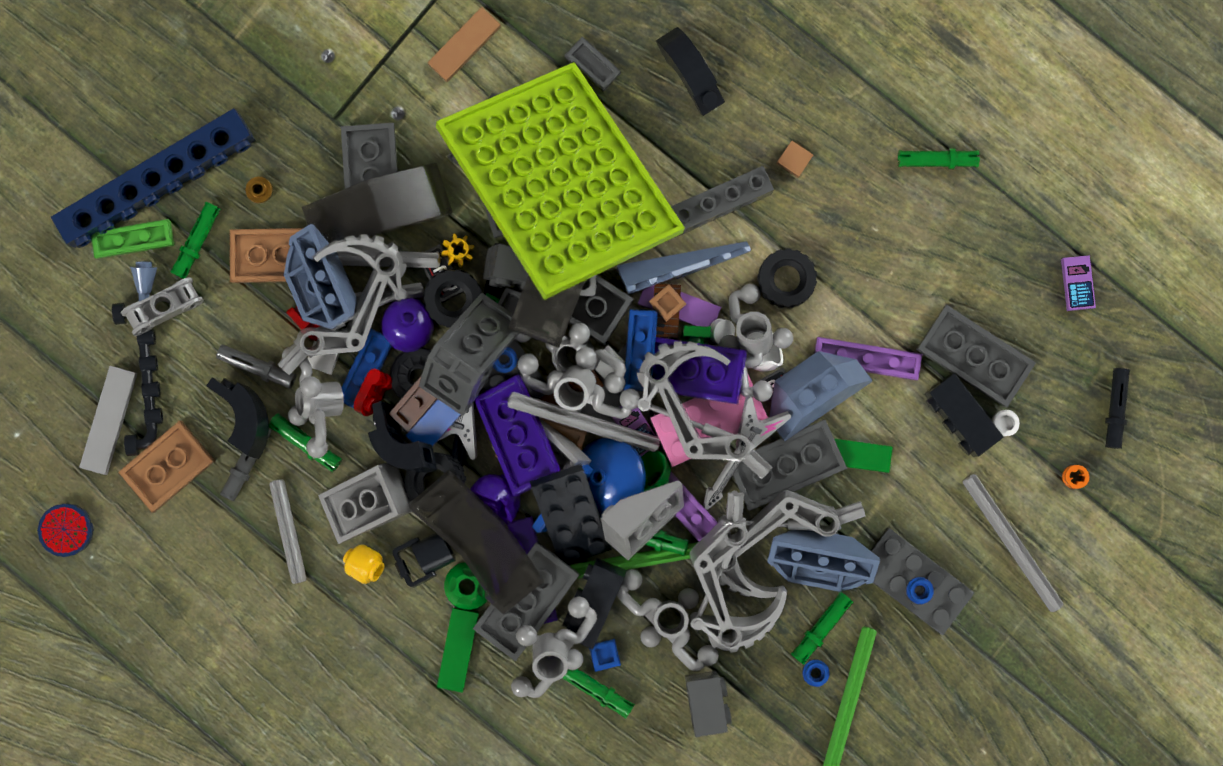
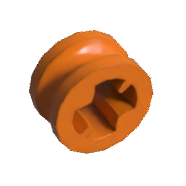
M1070 465L1063 471L1062 480L1067 487L1080 489L1089 482V472L1083 466ZM1080 471L1078 476H1082L1081 481H1075L1073 484L1071 482L1073 478H1070V473Z

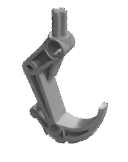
M359 234L358 237L351 235L344 237L342 240L329 243L312 256L318 262L324 256L334 252H352L363 257L371 265L373 271L355 307L353 317L333 329L322 326L317 328L307 327L298 333L297 338L293 341L296 345L277 364L288 375L307 356L312 358L313 356L360 351L365 345L378 307L394 299L397 301L406 299L407 292L401 286V277L405 273L406 263L403 262V258L398 252V246L395 243L386 245L384 238L376 235L372 238H369L367 234ZM383 257H389L391 260V265L386 270L379 268V262ZM387 284L392 290V295L381 300ZM348 322V325L345 329H339L346 326L345 323ZM309 335L317 337V342L313 347L304 346V340Z
M674 341L672 346H668L667 343L659 345V351L655 354L648 351L644 355L645 360L641 364L640 373H637L638 380L644 387L643 398L638 401V408L641 411H648L650 409L670 417L687 457L691 459L736 461L738 464L742 461L758 477L763 479L773 467L753 450L755 445L743 434H733L705 423L703 425L691 420L669 380V377L683 362L694 357L708 356L716 358L726 365L731 361L716 350L694 342L683 344L682 341ZM656 364L662 365L665 369V375L661 380H656L651 376V369ZM657 393H660L667 410L652 404V400ZM695 428L702 430L703 434L711 437H700ZM734 439L743 440L746 445L745 451L740 454L734 453L730 448L731 441Z
M782 491L753 519L746 521L748 539L744 545L734 552L727 569H723L718 580L721 586L727 585V590L734 593L738 591L740 595L747 597H776L778 587H765L751 581L741 570L737 557L777 527H787V530H810L822 536H832L842 529L841 524L866 516L861 501L835 510L834 506L823 505L792 491ZM726 515L721 516V517L719 518V520H718V523H719V522L722 520V518H723L724 516H726ZM829 516L833 518L828 526H821L819 524L823 517Z
M737 491L728 493L726 516L692 548L689 554L706 594L698 612L690 615V625L694 630L702 629L707 633L713 648L717 647L721 650L730 651V653L737 652L741 646H745L747 649L754 645L755 640H762L765 637V633L770 632L780 617L787 596L786 588L779 586L776 598L763 612L749 617H734L728 614L718 580L723 569H727L734 552L744 545L748 539L746 519L743 517L744 493H738ZM734 527L739 528L737 533L732 535L728 534L730 529ZM708 602L714 613L713 616L703 615ZM727 629H733L732 632L727 635L722 634Z

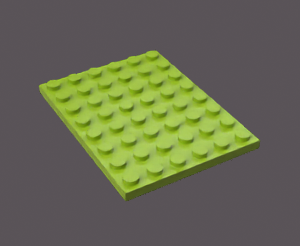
M575 62L436 121L438 132L544 300L682 234L685 230V227Z

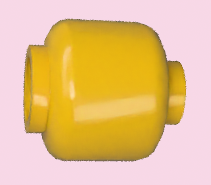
M364 544L357 545L354 549L350 548L343 558L345 573L362 584L378 580L385 567L382 555Z

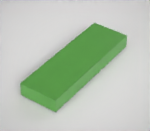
M169 219L106 230L105 234L96 232L91 236L94 258L96 259L174 246L171 220Z

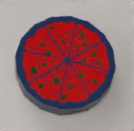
M66 503L55 505L47 510L39 520L37 531L39 541L45 550L55 556L68 557L76 555L87 548L92 540L94 529L89 515L84 509L78 505Z

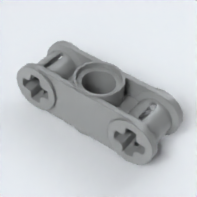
M184 278L171 287L124 308L121 314L124 317L126 316L133 328L132 334L134 336L141 335L155 326L201 305L204 299L199 297L192 285V278ZM164 301L169 303L170 308L165 312H160L155 308L156 304Z

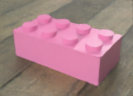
M748 375L749 387H753L752 381ZM740 393L738 405L693 398L682 404L691 420L703 425L707 423L737 434L746 397ZM752 398L757 418L759 420L767 419L768 416L761 401ZM663 414L651 417V424L657 437L660 439V444L671 467L691 459L685 454L670 417ZM695 428L700 437H711L703 434L702 430Z

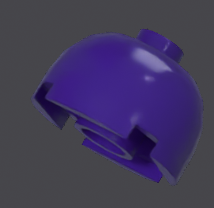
M414 298L396 300L385 310L381 321L382 334L394 349L403 352H414L421 349L431 340L435 328L434 320L429 316L430 314L425 308L426 305L421 300Z
M490 474L480 477L471 486L466 494V500L473 510L476 506L481 509L482 513L480 515L496 524L506 525L508 521L512 523L520 508L521 496L512 495L504 474Z

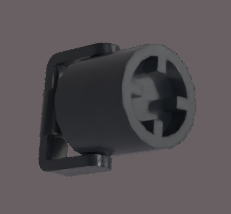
M441 530L421 541L419 537H416L393 550V556L396 561L394 565L401 579L404 578L406 584L412 588L436 577L435 571L456 561L453 550ZM412 547L421 569L426 574L414 582L410 577L411 573L405 561L402 560L399 554Z

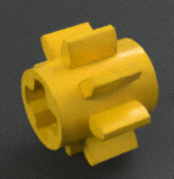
M453 234L451 242L444 240L443 245L448 249L444 250L441 256L448 257V266L454 262L458 263V266L462 268L464 259L467 261L472 260L473 257L468 254V251H472L474 245L467 244V236L460 239L457 238L456 234ZM460 246L462 248L461 253L457 256L454 255V249Z

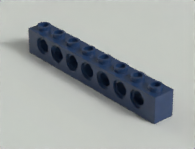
M233 108L51 216V219L67 245L74 248H82L92 242L91 236L96 232L105 234L106 230L114 229V224L119 221L132 219L141 208L157 204L160 201V197L168 192L172 194L179 191L183 187L182 184L188 180L201 178L206 174L205 170L212 166L218 167L226 163L230 155L235 152L242 153L251 147V143L256 140L240 113ZM225 134L229 135L227 144L219 146V138ZM200 148H206V155L202 159H196V152ZM182 161V170L174 173L173 167L175 163ZM160 175L159 184L152 187L150 183L152 177ZM137 188V196L133 200H129V191ZM109 202H114V210L106 214V205ZM90 215L92 219L90 225L83 227V219Z

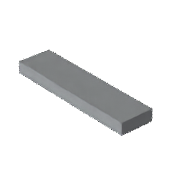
M109 366L79 468L108 475L138 373Z

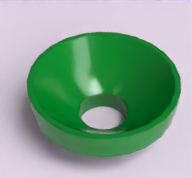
M648 451L641 456L646 474L643 492L668 484L671 464L667 457L659 451ZM661 475L659 480L651 486L652 480L656 476Z
M470 561L455 565L448 572L444 581V590L448 600L454 606L463 610H473L483 606L491 596L493 589L492 578L488 570L479 563ZM463 579H470L474 582L475 590L472 594L465 595L460 591L459 584Z

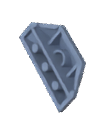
M310 224L292 235L289 239L290 248L286 258L284 277L303 321L333 329L354 316L357 297L337 252L324 256L318 262L312 258L317 251L329 243L315 225Z
M818 351L775 380L769 417L786 411L790 413L791 418L776 430L782 439L786 441L870 384L872 379L856 359Z
M791 530L773 537L767 562L774 566L788 582L842 592L859 587L865 583H873L880 558L853 537L839 534L826 537L815 531Z

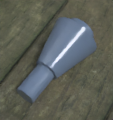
M137 261L136 266L130 267L136 291L139 293V301L149 297L157 267H152V262Z

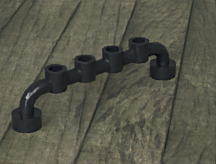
M125 303L112 304V317L115 325L127 323V317L121 314V311L126 308ZM154 329L137 336L140 354L139 367L142 375L141 390L145 407L144 420L147 432L142 439H138L137 434L124 436L126 456L139 455V450L148 448L157 437V424L163 423L162 408L155 407V398L161 397L159 381L153 382L152 371H158L157 356H151L150 345L156 344Z

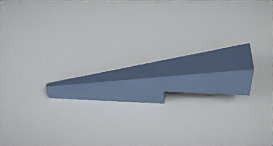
M746 241L617 265V271L623 287L626 288L629 295L675 277L679 279L751 252V249Z

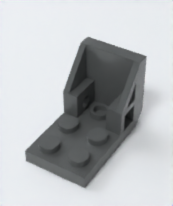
M481 293L433 347L428 355L419 387L464 416L488 379L495 361L524 329L526 322Z

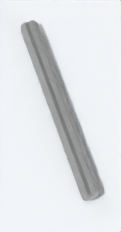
M512 392L508 398L507 406L509 408L619 442H625L651 452H655L659 448L660 439L654 435L577 411L566 410L561 406L516 392Z
M976 474L966 477L962 481L963 485L1050 612L1059 610L1064 605L1063 601Z

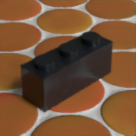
M955 373L948 375L925 393V396L928 398L926 404L934 413L939 412L944 419L942 422L943 426L950 434H956L961 441L958 444L966 455L969 456L971 454L973 457H979L1004 438Z
M599 558L596 559L594 565L588 564L583 575V579L587 580L584 589L578 587L574 596L585 598L589 603V607L595 610L597 614L594 626L584 641L580 643L591 649L595 646L627 571ZM568 611L562 626L576 633L586 617L575 618Z

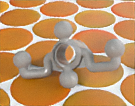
M748 283L741 290L732 292L728 300L730 318L736 323L737 338L733 335H726L720 340L719 346L747 351L740 393L744 397L750 395L752 398L764 402L772 396V386L767 381L760 380L753 387H749L747 369L758 367L763 361V356L770 352L773 345L782 349L788 348L793 342V334L787 328H779L772 333L770 320L760 312L740 314L739 300H743L747 304H753L761 296L759 287ZM753 332L764 334V336L757 340L747 339V336Z
M546 319L542 329L549 332L546 338V347L552 353V362L556 370L549 373L546 382H548L551 374L555 372L564 373L569 367L576 366L569 362L566 357L567 346L573 347L576 351L583 347H590L594 350L592 343L588 340L590 330L585 324H574L570 328V338L560 333L558 325ZM525 324L524 329L515 340L527 342L532 337V327ZM596 350L597 360L595 365L589 368L590 371L596 369L600 360L614 368L615 371L606 376L604 385L611 393L621 392L625 387V364L605 350Z
M296 344L287 347L282 352V359ZM306 357L299 364L302 371L299 378L300 387L296 390L295 406L289 410L288 419L290 423L297 426L304 425L308 419L312 424H315V437L307 442L306 451L313 458H321L328 451L325 417L340 416L343 411L344 398L339 382L320 383L317 378L312 377V367Z
M583 347L577 351L576 362L578 365L569 367L564 373L555 372L551 374L547 384L530 377L531 374L537 371L539 366L538 360L534 355L525 354L518 360L520 376L526 387L545 395L554 393L556 402L566 410L581 412L582 408L588 403L600 414L624 419L630 416L633 409L638 407V401L641 399L638 391L626 389L620 395L622 408L603 403L605 398L604 389L596 384L595 376L589 369L595 365L597 360L595 351L590 347ZM571 381L579 384L584 391L577 392L573 390L568 382Z
M627 570L617 597L633 614L640 617L645 616L654 625V627L649 626L643 629L640 636L642 643L647 647H655L660 643L663 636L672 643L674 655L690 670L699 671L705 666L714 665L719 655L716 648H713L711 645H705L699 649L697 660L693 659L683 649L690 639V631L688 630L689 619L685 609H693L699 603L698 593L692 588H685L679 593L678 602L671 600L661 602L656 598H650L640 606L627 592L629 590H636L641 586L642 575L637 570ZM669 607L676 608L681 614L679 625L672 629L663 627L659 622L660 612Z
M580 596L574 597L568 604V611L573 617H586L576 633L568 629H561L556 633L537 635L536 629L530 625H523L517 630L516 639L518 643L523 646L532 645L533 672L541 681L536 687H533L527 677H516L511 684V690L515 696L521 698L526 696L531 698L541 697L553 682L560 680L566 675L568 669L576 670L581 667L583 663L581 652L571 648L574 644L584 641L597 620L595 610L589 607V603L585 598Z

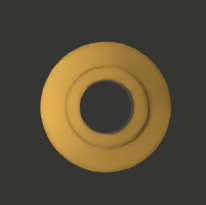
M254 177L248 181L245 191L251 201L264 203L270 199L273 189L267 179ZM261 185L263 187L262 192L255 194V187Z

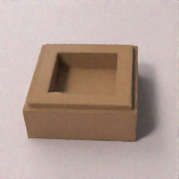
M791 141L776 164L799 178L813 157V154L794 141Z
M670 284L649 301L665 322L686 306L684 300Z

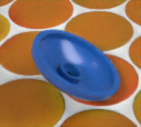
M601 438L591 442L582 450L592 460L589 465L594 471H592L588 483L601 518L603 512L610 505H615L621 499L644 491L646 482L645 467L640 455L630 444L609 438ZM599 473L602 475V480L600 482L598 481Z

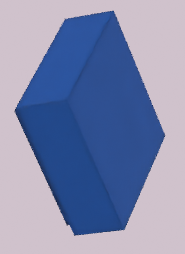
M615 638L597 642L593 649L589 648L595 672L621 666Z

